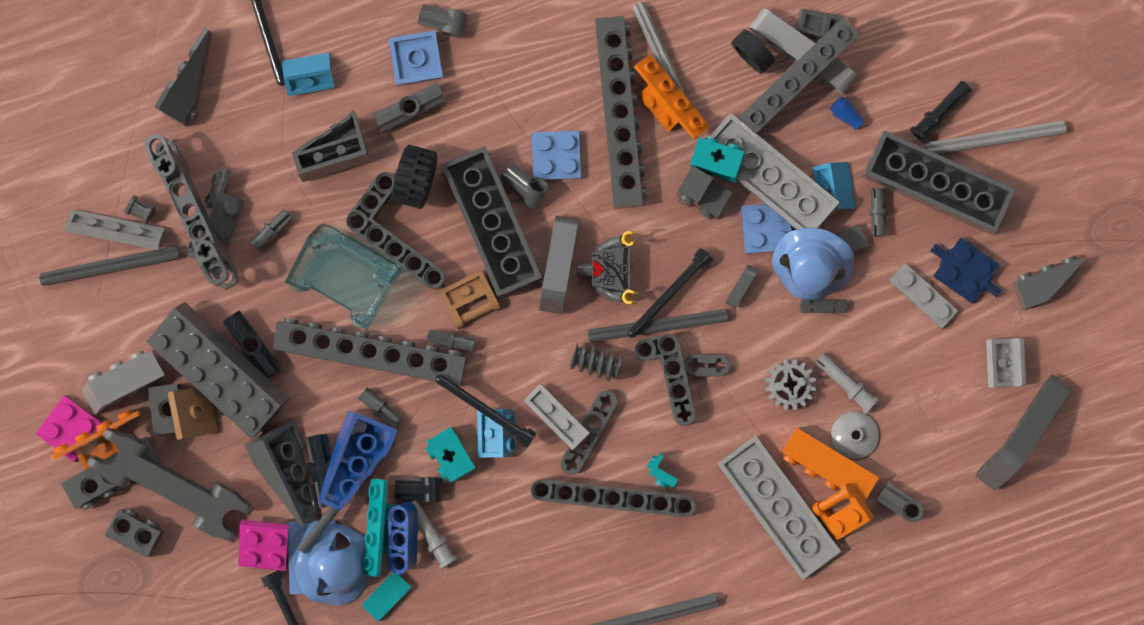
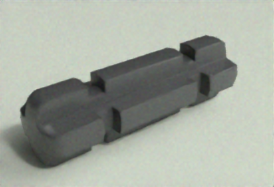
M833 300L800 301L801 313H810V311H813V313H833V311L845 313L847 310L845 300H836V302H833Z

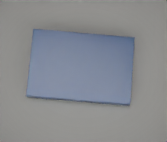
M332 520L329 524H336V520ZM309 521L302 526L298 522H287V525H289L290 594H304L299 587L295 575V567L300 552L297 547L319 521ZM335 536L334 543L332 544L331 548L329 549L331 552H332V551H337V537H336V536ZM320 578L316 593H333V590L327 583Z

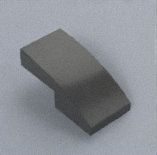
M802 8L799 10L796 30L801 34L822 38L843 16L831 13L824 14Z

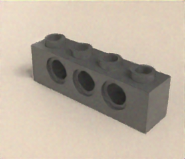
M142 438L141 440L150 446L145 455L162 463L150 438ZM118 452L104 460H111L118 455ZM92 467L61 483L75 509L82 507L83 510L95 505L96 502L94 500L103 495L105 499L117 492L115 488L118 487L104 479ZM92 479L98 485L94 493H90L87 490V483ZM130 480L127 486L135 483V481Z

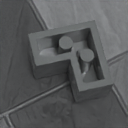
M692 166L677 191L678 201L689 208L692 205L700 209L699 214L709 220L712 217L717 219L733 192L712 181L713 178Z

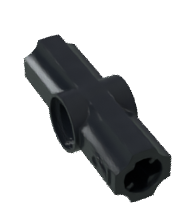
M240 310L223 321V324L241 347L242 352L247 355L252 364L267 378L281 369V366L265 346L263 340L257 335ZM251 338L256 339L258 342V349L254 352H250L246 348V343Z
M327 433L307 437L311 462H309L312 481L315 483L318 500L331 461ZM318 502L319 508L327 506Z

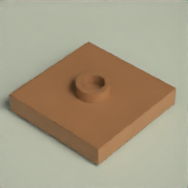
M197 388L168 392L177 440L218 433L212 402Z

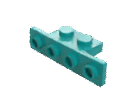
M371 479L368 491L370 497L369 509L367 511V533L365 535V558L363 559L364 575L379 577L381 573L382 552H388V515L391 508L397 505L386 504L387 480Z

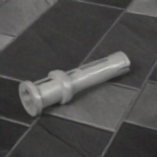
M826 352L815 362L816 365L848 393V399L854 400L863 409L864 414L880 399L877 396L874 397L864 388L865 384L857 383Z
M415 500L412 503L418 511V528L429 544L428 551L434 554L440 564L439 568L442 570L459 558L457 555H453L446 544L448 542L447 539L441 538L419 501Z

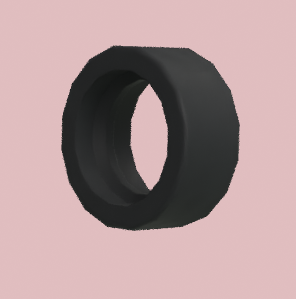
M746 29L741 31L731 42L740 57L760 74H763L775 62V58L770 50L753 33Z

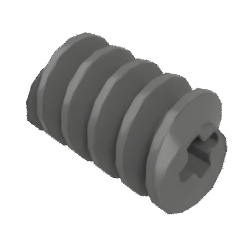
M577 342L570 363V369L573 370L579 364V372L582 373L587 367L588 375L591 376L596 370L597 378L600 379L605 373L606 381L609 382L613 376L616 380L623 355L620 354L615 360L613 351L606 357L604 348L599 353H596L595 345L590 350H587L586 342L578 347Z

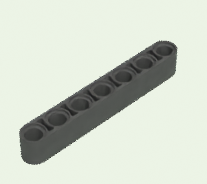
M545 479L535 481L531 487L532 496L536 500L678 517H688L694 513L696 508L694 500L686 495ZM544 483L548 486L549 492L545 497L536 495L535 487L537 484ZM562 486H569L572 489L573 494L570 499L564 500L560 498L558 492ZM591 488L596 492V499L593 502L583 500L582 494L585 489ZM611 491H615L620 495V501L616 505H610L606 501V496ZM634 494H640L644 499L643 505L639 508H635L630 504V498ZM662 496L667 500V507L659 511L654 507V500ZM683 499L691 503V509L687 513H681L678 510V503Z

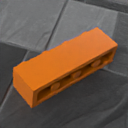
M798 428L793 430L780 452L785 455L783 460L793 466H796L797 463L805 467L804 473L814 479L820 476L826 480L824 485L834 491H837L838 488L841 489L847 483L852 484L864 502L879 477Z

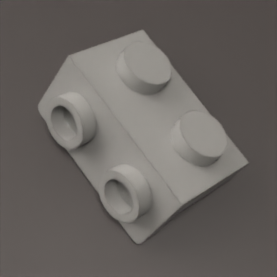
M1024 339L986 340L988 387L1025 386L1027 373L1025 370Z

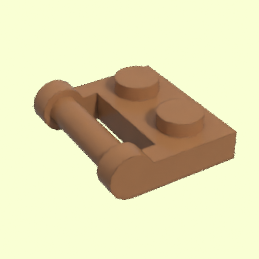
M482 270L439 290L458 329L464 327L465 323L491 310L495 312L501 309ZM482 296H487L488 302L459 316L456 309Z

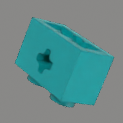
M712 137L699 138L690 167L694 166L708 175L737 183L745 160V152L741 151L742 148L734 144H728V146L719 144V140ZM722 154L724 160L720 159L718 163L715 162L714 157Z
M452 427L426 441L429 446L425 449L432 460L436 458L441 467L437 469L444 481L449 479L450 483L476 468ZM447 449L449 452L454 451L456 454L453 456L454 461L452 463L449 460L444 461L443 459L446 455L444 451Z

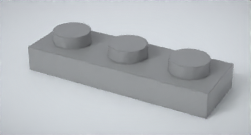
M906 263L888 280L940 329L958 312Z
M539 384L524 399V402L573 451L591 435L542 384Z

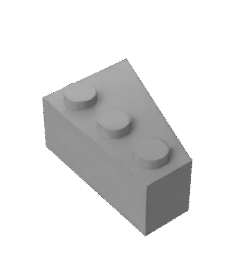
M141 350L131 356L132 360L124 364L122 361H119L109 367L110 371L104 374L99 371L88 377L89 381L85 384L82 392L95 416L101 413L102 409L112 404L116 405L122 402V399L162 380L165 375L151 350L146 353Z

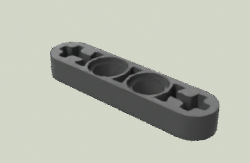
M602 391L596 397L582 422V425L591 433L588 437L590 446L586 450H580L579 448L575 450L578 453L585 454L583 459L578 456L575 462L578 465L577 469L572 468L570 471L566 469L567 464L564 462L566 459L571 460L574 453H570L571 448L568 447L561 460V468L565 473L570 475L576 474L582 468L616 407L617 398L614 393ZM610 395V401L613 402V405L606 406L603 412H607L608 415L605 418L601 413L593 411L595 406L600 409L602 405L600 401L601 396L606 397ZM593 415L599 416L602 420V424L598 429H591L588 426V419Z

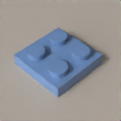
M435 31L388 38L396 86L443 78Z
M579 131L532 133L533 177H539L544 180L581 179Z
M766 204L741 206L745 254L774 252L780 239L786 233L791 232V225Z

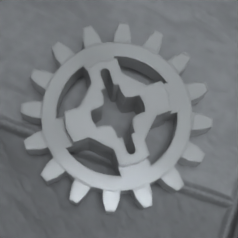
M783 359V366L776 362L774 364L776 370L769 369L767 371L771 377L764 378V381L769 383V386L764 388V391L771 392L768 400L776 399L774 406L777 407L782 403L783 410H787L789 405L792 406L793 410H797V403L804 407L806 405L804 399H812L809 391H816V388L811 386V383L816 381V378L809 377L812 369L804 370L806 363L803 362L798 366L797 359H793L791 364L788 363L787 359ZM792 369L799 371L803 377L798 378L795 376ZM783 371V377L780 382L774 383L777 374ZM788 376L792 382H796V386L792 387V393L788 387H784ZM806 386L802 396L797 398L799 388ZM782 391L787 395L788 400L782 399L776 392Z

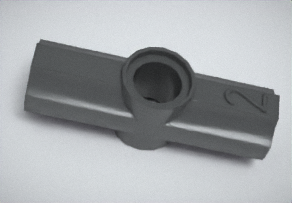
M436 82L410 96H404L400 101L373 115L383 133L408 120L417 118L420 114L446 102V99ZM407 102L416 104V109L413 113L404 112L403 107Z

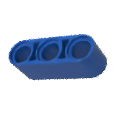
M403 502L394 506L388 515V567L391 572L397 575L414 568L417 563L418 511L411 502ZM401 510L404 511L406 519L401 516ZM400 533L404 535L405 543L401 540ZM400 557L404 559L405 566L401 564Z

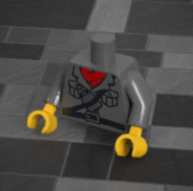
M627 231L623 235L609 238L598 245L595 252H592V263H578V277H592V287L595 288L597 294L608 301L636 306L637 303L631 301L632 295H639V293L630 290V246L638 245V241H631V235L637 234V232Z

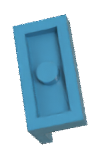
M329 53L282 61L283 78L288 96L335 88Z
M834 162L812 167L814 181L840 202V205L834 211L855 209L848 162Z

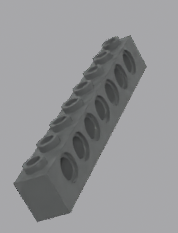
M624 16L595 18L614 209L642 207L643 201L647 200L646 186L641 187L640 177H644L643 163L638 162V154L642 153L641 139L636 140L635 130H640L639 117L634 116L633 107L637 106L636 92H631V83H635L634 69H629L628 60L633 59L631 45L627 46L626 36H630L629 22H624ZM611 37H617L620 39L621 44L616 48H612L608 45L607 41ZM614 60H619L622 62L623 68L620 71H613L610 68V63ZM615 84H623L626 91L621 95L615 94L612 91V87ZM624 107L627 109L628 115L625 118H618L614 113L615 109ZM621 130H626L630 134V139L626 142H621L617 138V133ZM622 154H629L632 156L633 162L627 166L622 165L619 157ZM631 177L635 181V186L632 189H625L621 184L624 178Z
M285 318L284 322H277L273 350L435 381L437 375H443L456 385H462L467 360L466 357H462V352L448 350V354L438 352V347L425 345L424 349L415 348L416 343L401 341V345L392 343V338L378 336V340L368 339L369 334L355 331L354 336L345 334V329L331 327V331L322 330V325L308 322L307 326L298 325L299 320ZM299 331H303L306 334V341L303 344H296L294 341V336ZM321 336H327L330 340L329 346L325 349H320L317 345V341ZM346 340H350L353 343V350L345 354L341 351V344ZM368 345H374L377 349V353L373 358H367L364 355V349ZM393 349L400 352V359L395 363L389 362L387 358L388 352ZM415 354H421L424 358V362L420 367H413L411 365V357ZM442 358L447 362V368L443 372H438L434 368V363L437 359Z

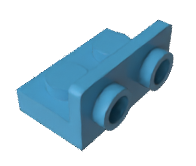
M493 409L516 424L514 410ZM477 410L478 458L514 457L516 450L514 434Z

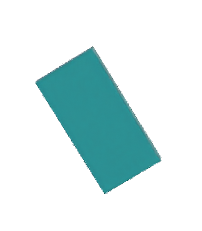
M392 572L361 606L379 622L408 592L411 586L399 574L397 575Z

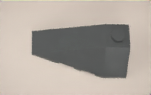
M207 28L203 29L188 54L190 57L189 61L185 60L178 67L177 79L168 82L155 105V108L160 113L185 127L188 123L192 124L198 114L196 109L199 103L212 33Z

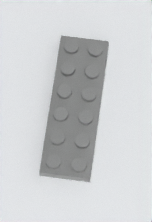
M732 113L711 134L710 137L719 140V144L725 146L734 144L742 148L741 151L745 152V160L737 181L796 230L820 228L840 205L837 199L759 135L754 134L748 126ZM719 154L718 157H714L715 162L717 163L720 159L724 160L722 154Z
M756 435L717 463L802 580L841 552Z

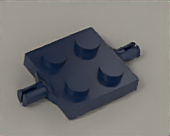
M961 237L954 247L948 251L935 243L933 247L938 251L932 248L930 252L938 256L941 262L933 275L934 278L971 304L984 290L995 296V298L999 296L998 293H1001L1002 289L991 283V280L1000 264Z

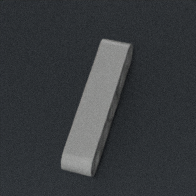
M764 8L749 27L754 34L795 63L815 45L813 41ZM835 58L816 78L837 93L844 95L857 77V74Z

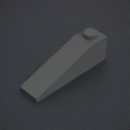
M294 419L261 433L244 444L254 466L300 526L305 525L319 515L314 487L309 483L307 471L310 470L309 463H305L303 454L305 443Z

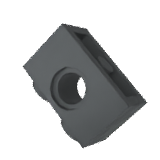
M180 384L148 388L153 430L156 436L175 433L173 418L164 413V407L169 403L168 392L184 390V388H180Z

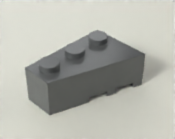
M354 110L346 118L337 124L334 123L329 127L330 129L320 136L314 137L292 153L302 182L371 161L359 120Z

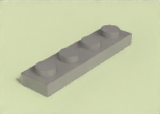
M71 210L65 224V232L159 250L165 233V228L77 210Z

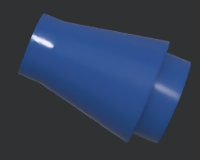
M840 96L829 108L832 116L848 124L854 130L858 129L865 121L849 98L845 99L843 96Z

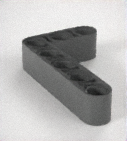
M382 172L376 176L346 218V224L353 233L424 285L437 290L445 283L446 277L444 272L374 221L392 197L395 179L392 174ZM384 178L392 180V186L387 190L380 188V182ZM370 197L378 199V205L374 209L366 207V200ZM356 216H361L364 219V224L360 228L352 227V219ZM380 230L383 232V238L380 242L371 241V233L373 231ZM399 244L402 246V253L399 256H392L390 254L392 245ZM419 258L422 265L418 270H411L409 268L411 259ZM438 272L441 275V280L438 284L434 285L428 282L430 273Z
M1051 375L1042 385L1003 446L982 465L976 477L994 491L1011 478L1022 467L1072 389L1054 375Z

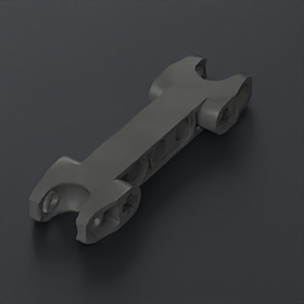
M159 133L152 135L145 141L146 151L156 173L161 176L194 246L195 257L206 279L212 285L220 286L225 290L237 285L239 276L227 249L221 244L190 178L189 167L180 149L174 141L166 139ZM155 140H161L162 142L156 144V153H154L151 148L152 143ZM185 185V193L179 196V188ZM192 206H195V214L192 217H189V209ZM205 227V235L199 238L198 231ZM229 271H231L232 280L225 284L224 282L228 281Z
M109 427L106 428L103 436L117 446L118 455L111 460H104L91 455L87 462L90 467L101 474L104 479L121 488H126L130 480L135 481L196 514L192 524L197 529L212 537H218L230 542L236 541L238 533L224 523L223 517L231 510H238L251 515L254 509L251 503L240 496L236 490L220 482H215L211 490L201 486L146 456L145 454L150 446L143 440L130 433L121 432Z

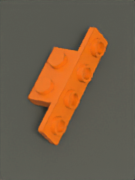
M651 54L634 66L648 84L639 94V97L668 132L680 123L691 138L696 139L710 128V125Z
M128 409L117 415L118 420L112 423L107 420L97 425V431L90 435L86 431L76 436V442L69 446L65 442L53 449L55 453L51 454L50 457L52 460H55L74 450L84 470L90 468L87 462L91 455L106 459L118 452L117 446L103 436L106 428L109 427L119 431L118 426L140 414L138 411L132 412L131 409Z

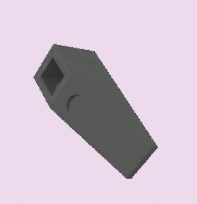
M1072 256L1062 260L1063 265L1054 268V265L1050 264L1039 268L1041 272L1032 276L1031 272L1017 276L1018 281L1012 284L1022 310L1049 301L1085 261L1084 258L1076 259V256Z

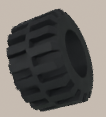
M410 144L404 148L392 189L393 202L422 209L425 206L436 171L438 160L436 151Z

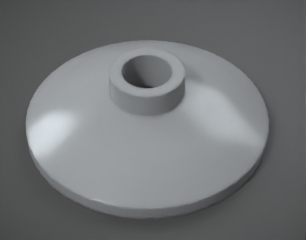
M857 411L841 415L835 421L831 430V440L834 448L838 453L850 459H860L868 456L876 448L879 439L878 427L874 420L867 414ZM855 430L860 433V438L857 440L851 436Z

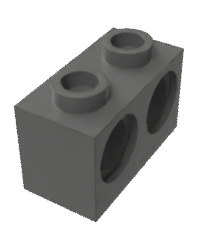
M126 508L125 511L117 510L104 536L147 558L151 557L164 532L158 529L160 524L150 519H147L145 522L137 518L139 514L129 508ZM123 519L128 520L130 523V530L127 533L122 532L119 528V524ZM144 530H148L152 535V539L148 544L143 543L140 538Z

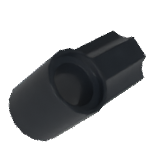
M443 478L396 479L395 499L442 502Z

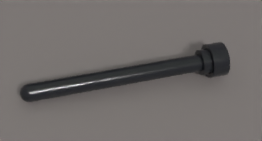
M251 0L276 82L279 86L285 85L283 70L261 1Z
M699 248L695 252L692 259L693 263L628 330L630 338L636 337L699 269L708 268L714 261L704 249Z
M443 375L436 376L435 381L437 384L517 436L516 439L520 441L519 444L526 449L528 448L537 432L531 428H520Z
M277 570L262 577L261 580L264 587L272 590L288 625H299L280 586L282 585L280 581L282 577Z

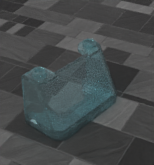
M320 224L308 235L285 283L289 284L297 292L308 291L311 288L350 310L349 317L356 327L368 330L396 284L402 269L396 263L327 224Z

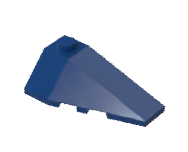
M348 411L336 441L318 502L341 511L357 492L363 481L375 470L374 468L389 453L398 430L358 413Z

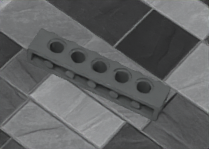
M844 16L748 107L739 118L756 134L848 47L861 32Z

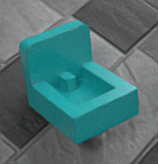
M659 453L658 456L653 455L647 465V468L650 469L648 474L656 478L654 483L666 490L668 486L674 488L678 479L657 468L664 457V454Z

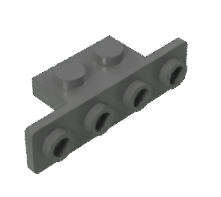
M219 167L212 176V187L205 196L203 205L221 243L229 245L244 200L224 193L231 170ZM205 227L198 231L199 238L205 235ZM190 240L187 256L196 259L194 246Z

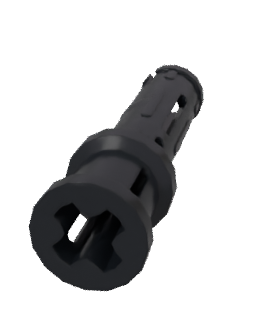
M960 81L932 112H926L924 118L916 126L910 128L911 133L920 142L925 144L928 141L927 138L936 129L942 127V121L972 92L970 86L964 81Z

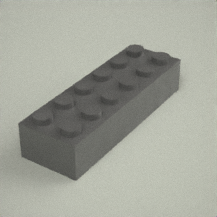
M885 130L881 133L862 175L863 178L990 235L997 232L1016 190Z
M481 147L442 164L441 166L498 298L542 280L486 147Z
M186 302L175 307L146 341L251 439L260 434L290 400L288 396Z

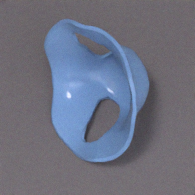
M804 228L788 232L780 239L773 253L772 264L774 272L791 294L804 300H818L839 291L848 284L853 273L854 253L844 240L832 232L819 228ZM784 254H787L790 258L791 273L780 262ZM843 268V278L834 279L838 271Z
M329 524L305 554L299 552L295 575L304 595L314 602L332 605H345L355 600L364 590L370 579L369 575L363 574L365 537L345 525ZM336 533H341L347 537L350 543L347 548L332 552L329 550L334 543ZM320 578L333 590L332 594L319 595L316 593Z

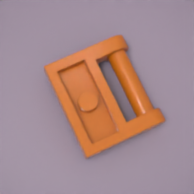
M850 483L843 485L840 491L824 501H817L812 505L814 514L822 519L836 541L874 518L861 496ZM845 498L849 499L851 503L834 514H831L828 510Z

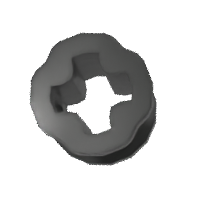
M133 195L125 209V214H132L143 220L142 223L148 224L155 212L156 206L153 204L148 205L139 200L138 196Z

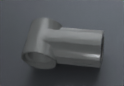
M423 4L418 18V25L440 30L443 34L451 37L462 38L468 15L453 9L443 10Z
M511 164L501 177L503 182L522 195V202L525 206L537 209L542 205L549 189V185L544 179L539 177L531 178L514 164Z
M888 482L876 499L908 522L918 521L923 515V507L919 502L913 500ZM910 504L918 508V514L915 518H910L905 513L906 507Z

